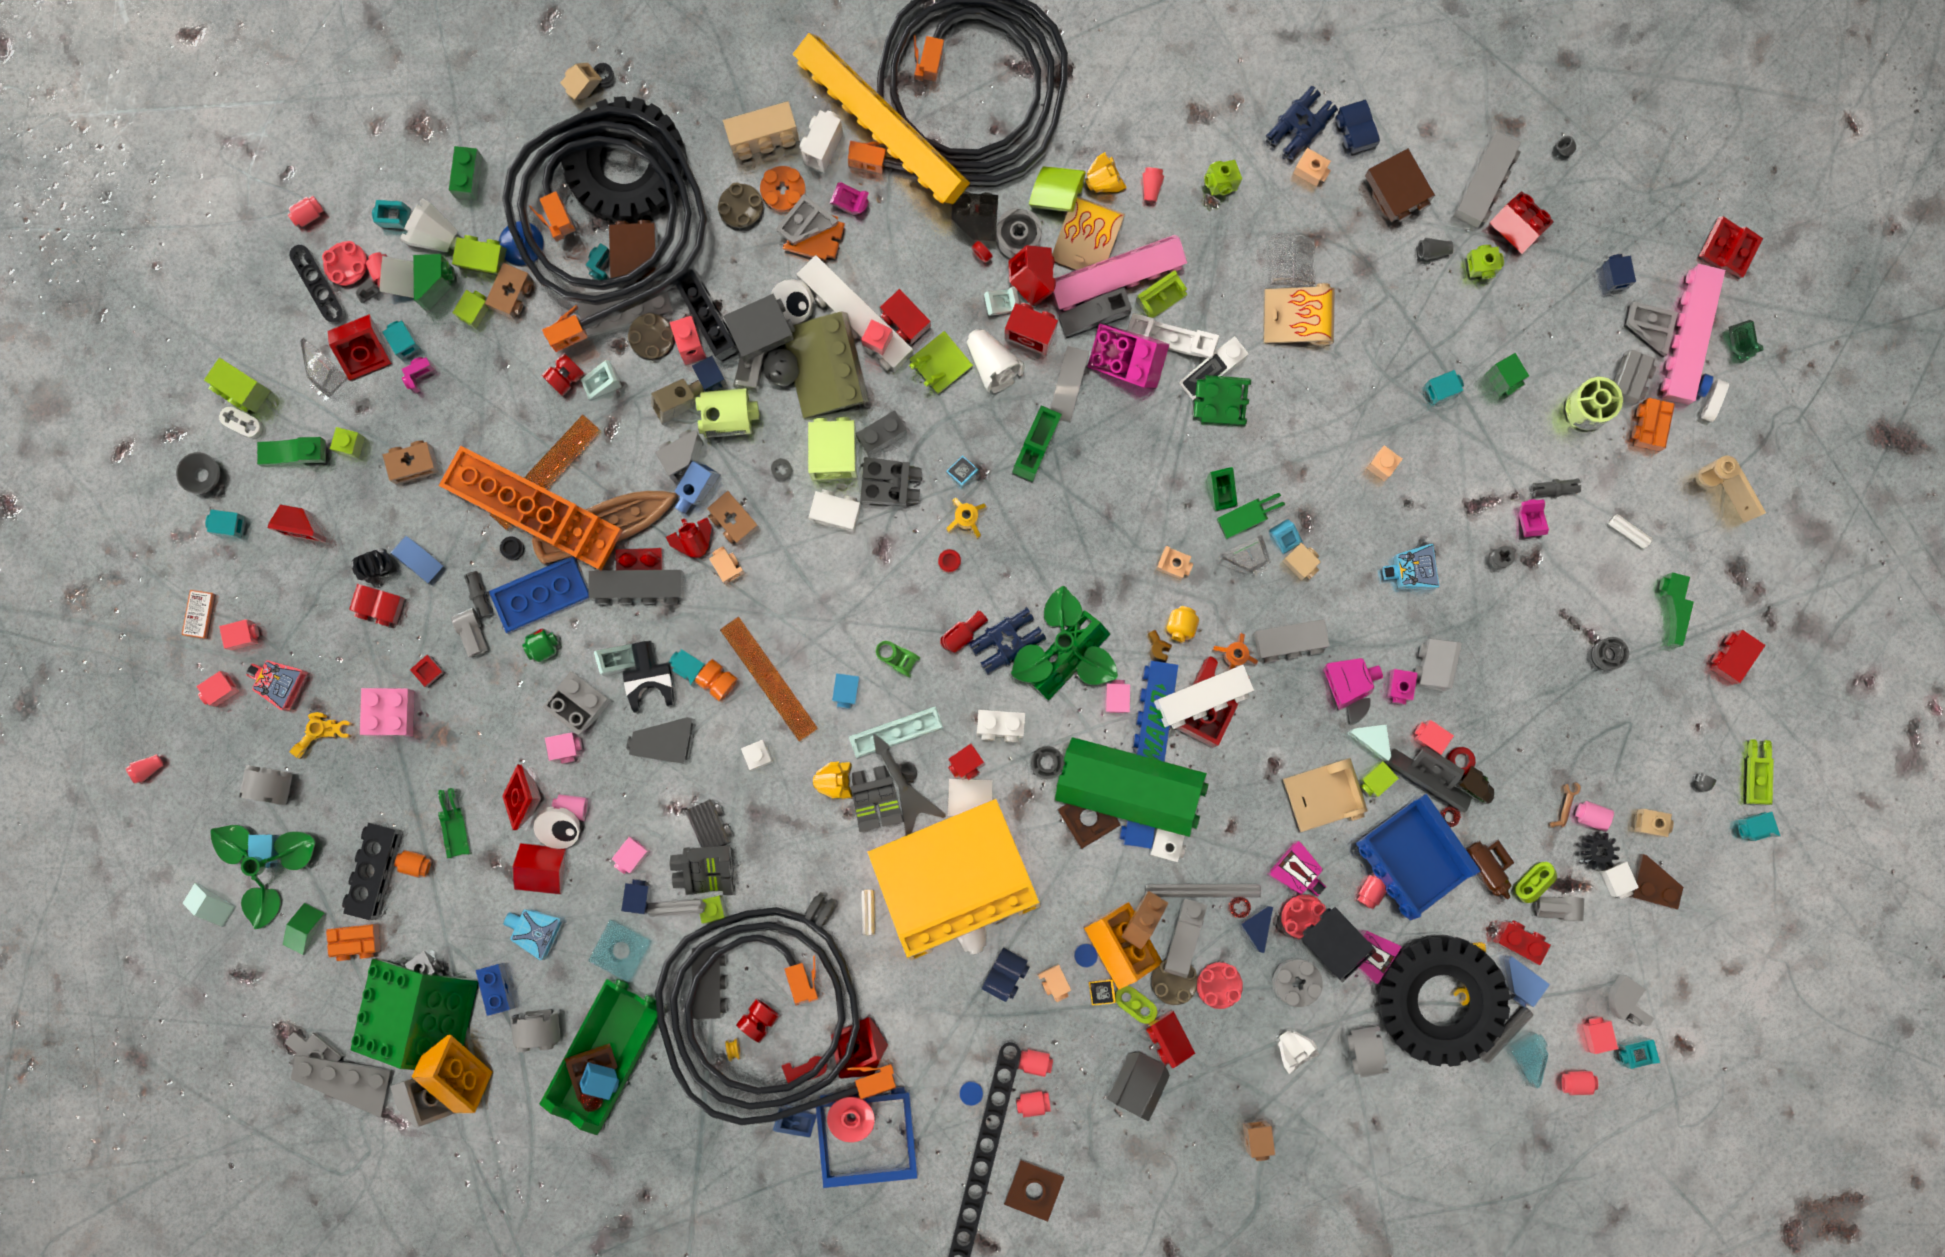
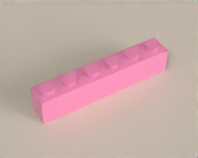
M1172 235L1056 277V287L1052 293L1055 306L1059 310L1067 311L1075 308L1076 303L1082 301L1086 303L1097 298L1098 295L1118 290V288L1123 286L1127 288L1134 287L1140 284V280L1148 278V280L1156 279L1161 276L1160 273L1167 270L1172 272L1182 269L1181 265L1187 264L1180 237Z
M1698 264L1688 271L1686 277L1688 288L1681 298L1683 309L1676 320L1678 331L1677 335L1673 336L1671 342L1673 353L1667 360L1666 369L1668 374L1661 385V391H1663L1662 399L1690 405L1696 401L1725 270Z

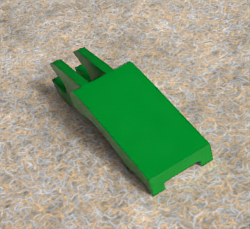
M1274 494L1261 501L1259 498L1218 517L1217 521L1225 534V538L1228 539L1268 520L1266 513L1284 506L1285 503L1280 502L1265 510L1262 505L1279 498L1281 494Z
M448 788V795L453 808L449 810L444 790H438L439 801L443 811L438 812V817L442 827L447 858L470 854L462 807L459 808L454 788Z

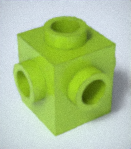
M1236 160L1216 161L1210 164L1204 176L1205 185L1210 189L1212 196L1218 194L1227 195L1237 191L1242 181Z
M1482 245L1475 250H1471L1467 255L1470 278L1482 276V279L1494 278L1504 266V257L1502 253H1499V247Z

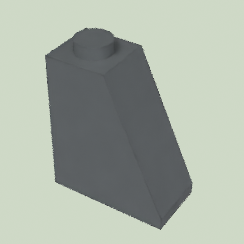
M686 717L634 731L632 737H628L626 749L630 750L629 755L687 765L695 719Z

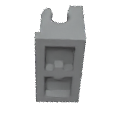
M767 352L746 362L743 361L740 355L733 387L747 388L749 391L758 392L763 372V362Z

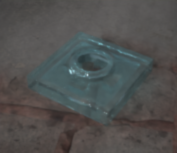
M610 919L588 961L630 983L652 940ZM618 942H624L629 946V955L624 959H618L613 954V947Z

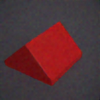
M520 843L512 866L514 889L561 894L567 848L555 849L548 846Z

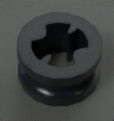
M599 63L594 67L597 74L599 72L603 73L602 70H606L608 77L605 76V79H602L599 85L607 86L613 82L614 72L609 64Z

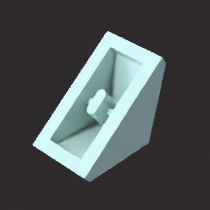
M609 360L602 362L581 379L589 400L622 387L614 366Z
M632 644L594 651L599 672L603 676H609L635 667Z
M1387 725L1355 728L1347 733L1384 762L1389 761L1391 758Z
M197 883L193 885L183 901V904L194 916L221 927L224 926L235 908L234 905Z

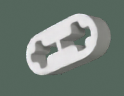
M1717 379L1714 382L1701 413L1702 419L1710 422L1716 419L1729 388L1728 382Z
M225 407L219 414V420L224 426L248 438H257L262 434L263 425L258 419L234 407ZM233 414L234 417L239 419L238 423L232 420L229 421V419L226 418L227 415ZM244 423L253 424L256 427L255 431H249L248 428L243 426Z

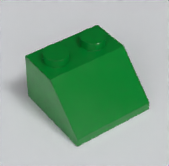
M441 254L413 255L414 301L425 311H429L452 288L451 281L455 279L454 267H451Z

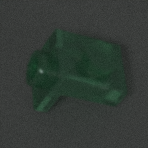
M1747 320L1728 327L1734 353L1743 358L1754 357L1757 352L1764 350L1763 345L1757 343L1754 321Z

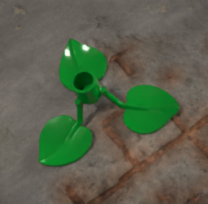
M1061 586L1052 593L1044 608L1046 623L1051 627L1060 626L1061 632L1056 636L1055 646L1046 655L1040 646H1024L1015 657L1011 675L1015 679L1026 683L1041 682L1048 678L1053 670V666L1048 658L1057 650L1061 653H1067L1072 650L1082 660L1077 666V673L1079 678L1086 684L1100 685L1113 681L1118 677L1116 664L1107 651L1097 646H1091L1087 648L1084 656H1082L1077 647L1073 645L1074 637L1065 630L1064 625L1071 627L1077 624L1082 616V607L1078 599L1065 586Z
M228 825L212 828L210 831L211 841L219 858L228 864H238L243 860L241 863L242 872L247 876H251V879L255 880L260 886V889L251 888L245 892L241 899V907L254 929L266 926L279 912L281 899L275 889L265 890V885L258 878V875L264 872L266 863L280 858L281 864L286 869H302L309 863L316 843L315 839L303 832L284 833L274 842V848L278 855L262 859L260 857L248 856V852H246L248 850V835L251 834L245 827Z

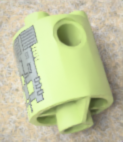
M1594 377L1584 382L1571 392L1566 400L1565 410L1570 424L1573 427L1590 431L1598 429L1618 415L1622 408L1623 396L1621 389L1614 381L1605 377Z
M747 388L701 392L700 397H696V409L701 411L702 419L698 420L699 434H704L705 438L751 434L752 420L759 419L758 401L750 402ZM713 408H717L720 413L716 421L710 416V411Z

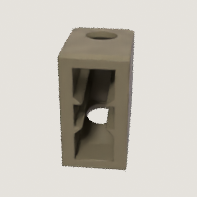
M681 379L651 393V406L660 422L664 424L692 408L695 403V397L704 392V389L699 380L687 385L686 381Z

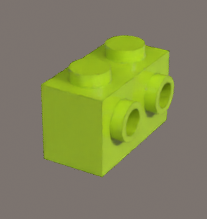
M465 235L464 238L457 237L452 265L458 268L498 275L505 260L506 248L501 246L500 241L487 239L486 242H480L478 237Z

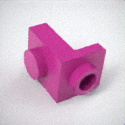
M839 182L830 204L852 215L859 214L868 205L867 197L869 192L865 190L860 192Z
M418 357L412 360L410 365L402 368L405 375L402 377L406 388H411L415 393L420 392L415 379L435 370L427 357Z
M1530 499L1522 502L1519 518L1525 537L1548 535L1549 528L1544 514V499Z

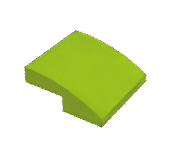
M1043 166L1035 181L1029 205L1032 208L1074 212L1077 195L1082 192L1086 172L1084 170Z

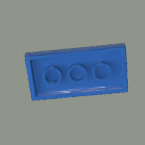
M573 556L489 591L507 634L589 599V589L577 560Z

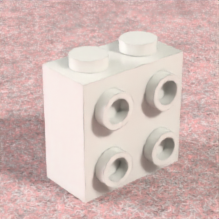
M820 110L818 115L813 116L809 125L811 130L808 137H803L799 148L801 149L805 165L825 173L843 135L841 119H839L837 114L831 111L823 112Z
M978 710L977 736H981V740L995 741V737H1005V742H1018L1019 738L1023 739L1025 713Z

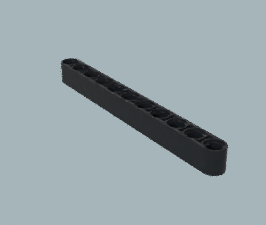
M1005 1041L999 1049L948 1257L956 1255L962 1257L971 1256L1021 1051L1019 1045L1014 1041ZM1005 1047H1015L1017 1050L1016 1055L1013 1058L1005 1057L1003 1054ZM1001 1069L1010 1071L1011 1077L1007 1081H1002L998 1078L997 1074ZM996 1092H1001L1005 1095V1100L1001 1104H996L992 1101V1095ZM990 1115L997 1116L1000 1120L999 1124L995 1127L988 1126L986 1123L987 1117ZM989 1138L993 1141L994 1145L990 1150H984L980 1146L983 1139ZM985 1162L988 1169L984 1173H978L974 1168L975 1164ZM973 1185H978L982 1188V1193L979 1196H972L969 1193V1188ZM968 1208L976 1211V1216L971 1220L963 1216L964 1210ZM960 1232H967L971 1238L968 1242L962 1243L958 1240L957 1236Z

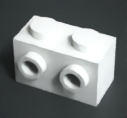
M1156 828L1149 855L1178 862L1179 858L1183 859L1186 845H1183L1185 836Z

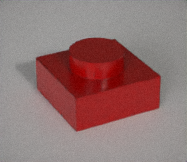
M426 655L410 669L426 688L444 673L429 655Z

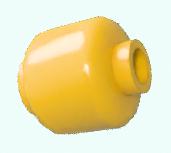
M1180 606L1171 612L1167 623V631L1172 635L1173 640L1185 642V640L1195 637L1199 625V617L1196 615V611L1189 607Z

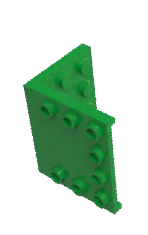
M372 958L350 1050L399 1069L415 1070L420 1057L447 1035H452L458 1042L464 1045L478 981L467 978L424 974L381 959Z

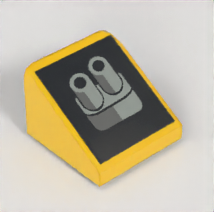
M1112 979L1089 982L1092 1005L1116 1003Z

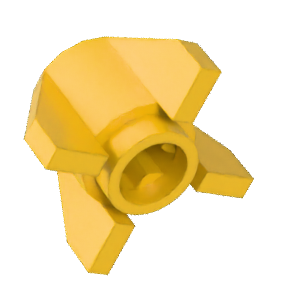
M1105 152L1097 156L1087 172L1088 178L1085 179L1090 191L1095 190L1096 193L1120 192L1127 188L1120 177L1113 157L1109 158Z
M954 498L952 502L957 508L955 520L946 530L950 533L958 526L966 530L971 529L978 539L981 537L976 527L978 514L987 509L985 503L978 506L968 503L962 504L957 498ZM964 512H966V514H970V513H971V516H970V518L965 519V518H963L962 513H964Z
M830 762L813 776L814 788L819 793L830 798H852V791L848 787V773L852 766L851 763Z

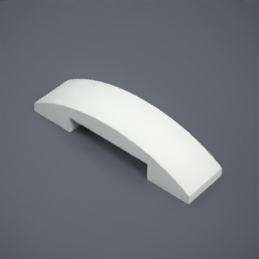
M1135 313L1132 314L1127 331L1170 344L1168 350L1206 358H1213L1220 337L1219 335L1200 330L1195 332L1155 321L1154 318Z

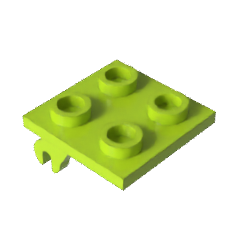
M945 331L909 359L912 362L909 367L912 370L916 368L926 379L924 385L926 387L931 386L937 394L973 367V364Z

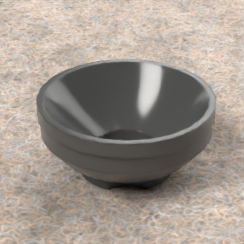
M194 452L181 459L176 469V477L184 490L194 494H203L216 486L220 477V470L218 464L211 456L201 452ZM200 469H206L208 472V478L203 482H199L196 478V474Z

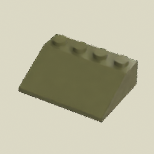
M841 311L794 325L795 332L792 333L794 340L785 345L786 349L791 351L797 358L799 374L794 382L803 418L869 402L848 313Z

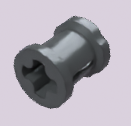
M1508 546L1499 547L1490 555V563L1496 569H1504L1515 560V552ZM1501 554H1505V561L1503 562L1499 560Z

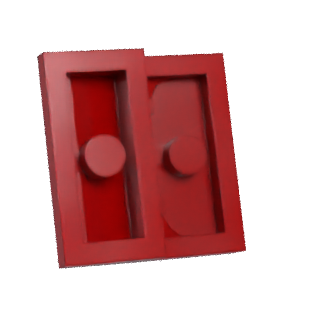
M1724 216L1718 217L1699 257L1732 275L1744 278L1763 238L1747 227H1739Z

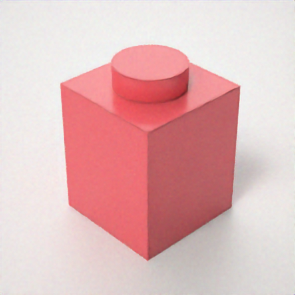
M871 319L861 339L862 345L883 355L893 337V331L891 328Z
M245 619L219 626L224 649L232 651L258 644L259 630L253 621Z
M223 671L217 672L196 686L200 691L198 696L205 705L208 704L215 707L239 692L229 674Z
M1432 720L1426 721V723L1421 722L1414 732L1417 735L1414 741L1423 747H1429L1442 755L1454 737L1453 734Z
M1595 1017L1589 1019V1023L1583 1024L1590 1053L1599 1054L1618 1049L1611 1021L1603 1020V1017Z

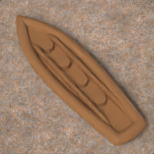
M666 491L633 492L614 497L585 510L622 529L623 531L617 541L619 542L635 535L657 521L673 505L679 495ZM533 536V549L542 564L572 557L568 553Z

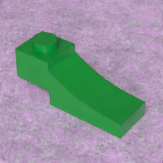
M298 437L297 439L257 442V464L259 466L326 463V440L322 437Z
M1672 572L1661 579L1659 590H1662L1660 597L1665 598L1669 611L1670 633L1668 646L1678 648L1684 645L1694 601L1685 599L1690 577Z

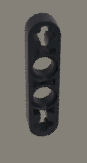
M304 245L294 246L290 250V259L322 316L331 324L341 323L345 318V310L312 252ZM298 252L306 253L303 257L308 263L307 265H304L298 258ZM311 269L317 270V278L312 281L307 280V272ZM326 288L329 292L328 297L324 300L318 299V291ZM331 304V306L337 311L336 318L329 316L331 315V311L329 307L326 305Z

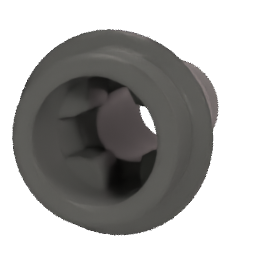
M1424 238V240H1420L1418 243V255L1425 260L1453 253L1452 241Z

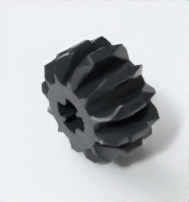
M380 548L359 555L351 561L353 573L358 580L377 577L388 572L393 567L387 550Z
M1598 831L1593 832V837L1590 835L1585 836L1587 843H1580V846L1585 848V851L1579 852V855L1586 856L1583 864L1587 865L1590 863L1591 870H1596L1598 867L1600 871H1604L1606 866L1609 868L1614 866L1612 860H1619V856L1615 855L1614 851H1619L1620 847H1613L1616 839L1611 838L1608 840L1609 834L1606 832L1602 835ZM1597 847H1602V855L1596 854L1598 852Z

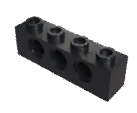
M692 268L689 275L676 284V287L714 356L722 361L739 350L699 273Z
M368 823L363 828L361 840H363L362 847L357 850L355 855L357 865L355 872L352 871L348 884L351 885L350 890L342 902L343 914L366 920H376L400 835V829L377 823ZM375 842H378L381 846L380 852L375 855L372 852V845ZM369 864L374 867V874L371 877H368L365 872ZM362 887H365L368 891V896L365 900L359 896V891Z

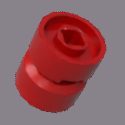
M565 353L555 361V367H549L541 375L561 396H564L571 389L572 382L577 383L585 375ZM564 368L570 373L566 378L560 373Z
M756 998L748 1008L749 1014H744L736 1026L748 1037L760 1043L768 1033L767 1027H772L780 1016L771 1007Z

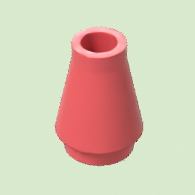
M1147 167L1145 168V173H1142L1144 200L1157 202L1165 176L1163 175V169Z
M155 754L154 756L130 763L126 771L133 783L136 784L144 782L164 765L160 757Z

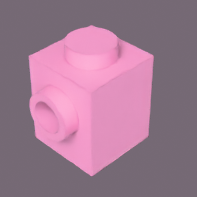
M571 732L545 738L549 761L560 760L561 764L574 762V757L580 756L579 751L582 750V742L580 736L577 737L576 733Z

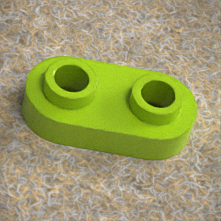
M1541 862L1535 865L1516 886L1515 891L1519 899L1524 903L1535 902L1556 881L1557 871L1549 862Z
M1131 986L1117 989L1115 1000L1119 1007L1141 1023L1148 1024L1155 1020L1157 1008L1153 1002ZM1124 993L1131 995L1129 1001H1123L1122 995ZM1143 1007L1149 1008V1014L1146 1016L1141 1014Z

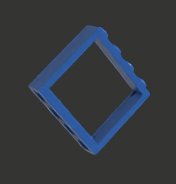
M896 1087L891 1092L863 1099L867 1103L903 1099L909 1167L831 1174L825 1107H831L834 1102L816 1108L823 1188L918 1178L910 1090L905 1091L904 1087ZM831 1094L821 1095L820 1097L822 1098Z

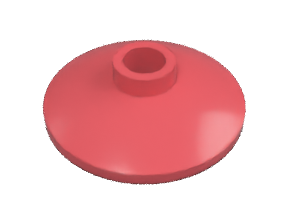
M854 1096L834 1102L827 1116L829 1130L836 1138L844 1142L863 1140L871 1133L875 1122L871 1106L865 1100ZM853 1113L856 1117L849 1119L847 1115Z

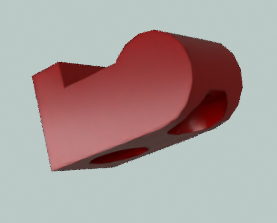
M814 1055L808 1062L794 1067L792 1061L782 1064L781 1067L787 1083L812 1070L822 1058V1055ZM828 1062L822 1068L819 1074L814 1078H817L826 1072Z

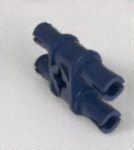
M1309 86L1308 90L1299 99L1293 100L1292 105L1285 113L1278 117V123L1266 134V138L1269 141L1273 138L1271 143L1277 145L1288 131L1295 135V138L1283 149V153L1286 156L1293 149L1288 157L1291 160H1294L1305 146L1312 144V140L1320 131L1325 129V123L1338 111L1335 104L1327 111L1333 103L1329 100L1325 102L1316 114L1309 110V107L1321 96L1318 89L1310 96L1315 90L1314 86ZM1304 120L1306 123L1300 126L1298 122Z
M1027 607L1010 618L1005 616L1004 620L991 628L987 627L983 635L968 643L971 649L980 644V646L972 650L975 655H978V653L991 645L998 648L996 654L980 662L983 668L992 664L985 669L987 675L1004 664L1006 666L1011 665L1019 650L1024 646L1036 645L1046 640L1044 633L1035 638L1036 635L1042 632L1039 626L1023 637L1017 635V629L1034 620L1032 614L1022 618L1030 613ZM1003 634L1006 635V637L1013 638V640L1011 641L1013 649H1011V647H1009L1007 644H1001V642L1003 641Z

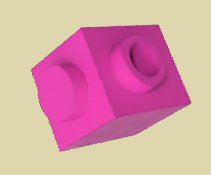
M1398 669L1391 670L1386 698L1393 699L1392 703L1406 705L1407 701H1412L1414 699L1417 673Z

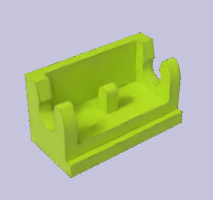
M1174 270L1137 295L1136 302L1147 317L1155 318L1186 297L1187 288Z

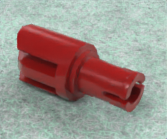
M978 610L967 621H958L940 638L941 646L952 652L959 651L974 639L973 633L984 623L988 622L987 617Z

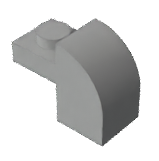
M1620 974L1609 991L1608 1002L1612 1013L1622 1020H1625L1630 1015L1628 1019L1639 1027L1641 1025L1650 1027L1654 1021L1652 1016L1636 1006V1003L1646 989L1628 976Z

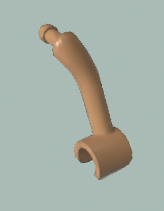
M1577 782L1574 783V792H1571L1569 785L1565 784L1564 791L1567 796L1560 821L1551 822L1550 827H1564L1566 825L1574 795L1578 794L1581 790V786Z

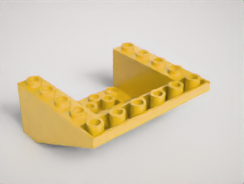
M996 799L867 852L906 957L911 961L933 952L932 948L1013 914L1018 913L1020 916L1041 907Z

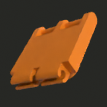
M839 222L836 226L793 246L787 240L782 249L811 258L816 255L822 261H826L827 257L835 259L839 242L833 241V238L841 240L845 223Z

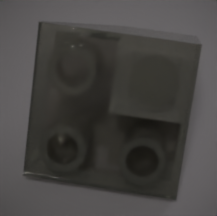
M964 191L955 203L952 204L951 219L973 240L996 241L998 195L988 192L974 194Z

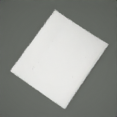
M382 256L380 292L414 298L413 262Z
M949 779L948 816H955L991 801L993 780L971 779L968 781V779Z

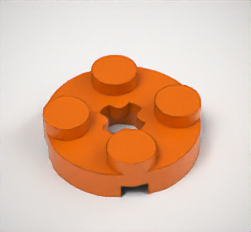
M777 166L764 173L760 183V193L763 201L771 209L777 212H789L802 195H805L806 187L798 170L788 166ZM780 184H785V186L789 187V190H785V194H781L777 190Z

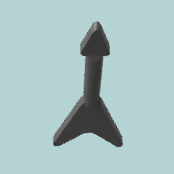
M873 734L875 752L881 755L899 787L906 836L912 833L916 816L919 813H927L944 818L946 814L906 782L888 750L890 748L889 744L877 734Z

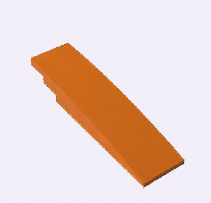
M461 445L438 485L600 571L623 531L576 504Z

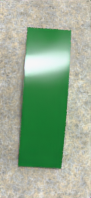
M1042 405L1040 406L1012 473L1033 482L1062 416L1061 413Z

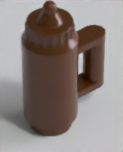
M1499 839L1488 847L1479 840L1466 848V851L1480 869V872L1477 874L1488 890L1492 891L1495 896L1502 895L1506 899H1510L1509 889L1512 886L1509 882V877L1504 871L1513 865L1514 861ZM1494 849L1505 865L1501 867L1490 850Z

